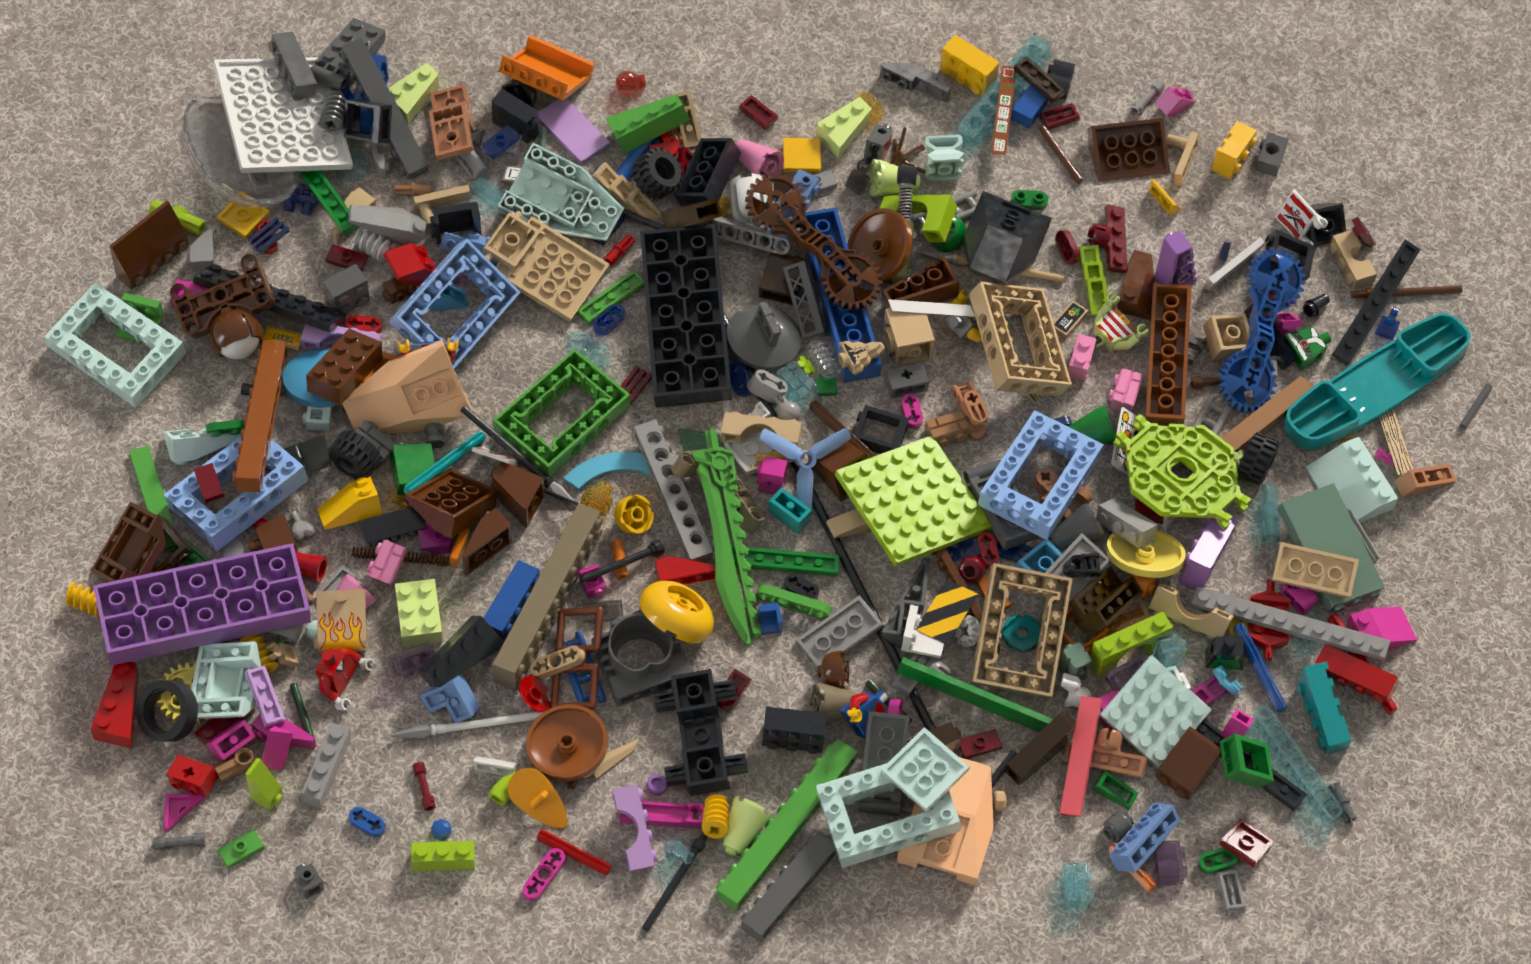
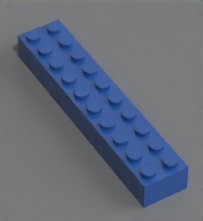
M837 207L806 212V219L814 229L829 236L838 247L848 249ZM800 228V232L804 233L805 231ZM822 250L825 255H831L829 250ZM806 251L843 383L880 376L882 367L880 356L871 359L870 365L864 367L863 372L856 375L852 374L848 367L842 368L838 359V353H841L840 342L848 340L852 343L860 341L864 344L875 342L866 308L863 309L861 306H859L858 311L854 307H851V310L848 311L847 306H844L841 310L840 303L834 306V299L828 301L830 294H823L826 288L821 287L822 282H824L820 280L821 264L812 253ZM835 264L837 269L844 268L841 264Z

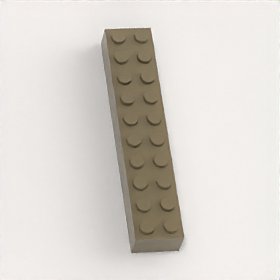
M578 503L493 663L495 683L516 691L519 682L523 677H526V670L530 669L533 661H535V658H533L535 653H539L542 649L544 636H548L551 632L553 619L557 620L561 604H565L569 597L568 591L570 587L574 588L577 582L576 576L579 570L585 567L586 561L584 560L587 555L590 556L592 554L594 541L599 540L603 531L601 529L603 521L601 519V511Z

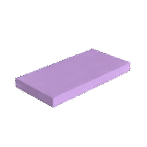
M567 98L565 100L557 99L538 112L539 122L548 128L551 135L581 165L610 146V142Z

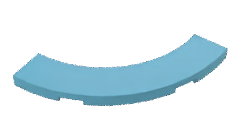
M614 452L583 462L564 477V482L580 491L588 483L606 473L635 471L649 477L651 475L641 453Z

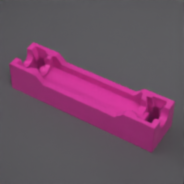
M641 802L643 810L646 809L649 821L646 822V825L702 829V803ZM694 812H699L697 820H693ZM620 813V823L634 824L630 817Z

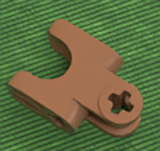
M971 380L967 381L966 385L959 387L956 384L952 385L951 390L954 401L958 405L959 410L963 411L970 427L969 438L974 441L983 439L986 430L984 423L988 420V411L981 395L976 392Z
M1048 468L1038 470L1034 481L1035 490L1043 496L1040 499V504H1043L1059 479V476ZM1082 485L1073 500L1081 505L1089 504L1093 500L1092 493ZM1069 508L1062 516L1061 523L1072 514Z

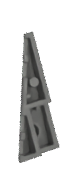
M923 557L919 568L914 573V577L907 585L893 614L890 615L888 623L882 630V636L892 642L897 648L902 649L910 605L918 606L917 614L921 615L920 619L923 618L930 558Z

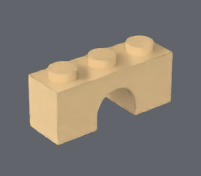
M1350 230L1333 235L1329 248L1331 253L1335 254L1338 267L1343 269L1346 282L1355 290L1374 284L1377 273L1369 259L1357 261L1352 257L1358 254L1361 243L1354 231Z

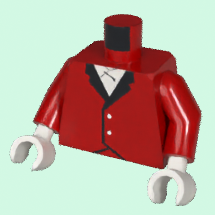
M330 648L324 651L321 655L322 660L316 668L320 692L331 702H335V708L338 711H345L347 709L344 705H351V701L348 698L340 699L339 697L356 671L357 664H360L362 670L368 671L372 669L368 668L367 663L375 664L373 659L361 658L362 655L349 648H337V650Z

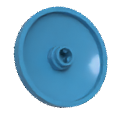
M320 348L305 351L295 356L286 365L283 371V386L285 392L292 400L301 405L315 408L337 405L307 392L306 374L330 349Z

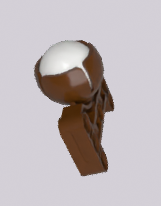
M246 254L242 257L240 263L244 274L195 295H192L191 291L181 283H176L170 288V296L184 333L193 339H198L210 333V344L219 357L230 359L246 358L256 350L264 339L263 328L253 314H258L272 308L275 298L261 261L252 254ZM255 261V265L252 268H248L249 263ZM261 278L260 284L254 286L255 281ZM184 290L183 296L178 298V293ZM222 293H226L225 298L223 300H219V296ZM267 295V300L261 303V298ZM190 307V312L184 315V310ZM196 325L195 331L190 332L191 326Z

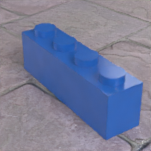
M520 560L517 561L483 617L502 640H504L505 634L508 635L514 621L518 618L540 576V569Z

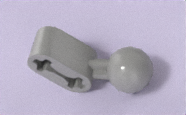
M758 370L748 381V390L770 403H777L779 406L777 409L778 419H794L798 421L801 415L800 407L795 402L787 401L784 396L788 390L787 384L782 379L765 370Z

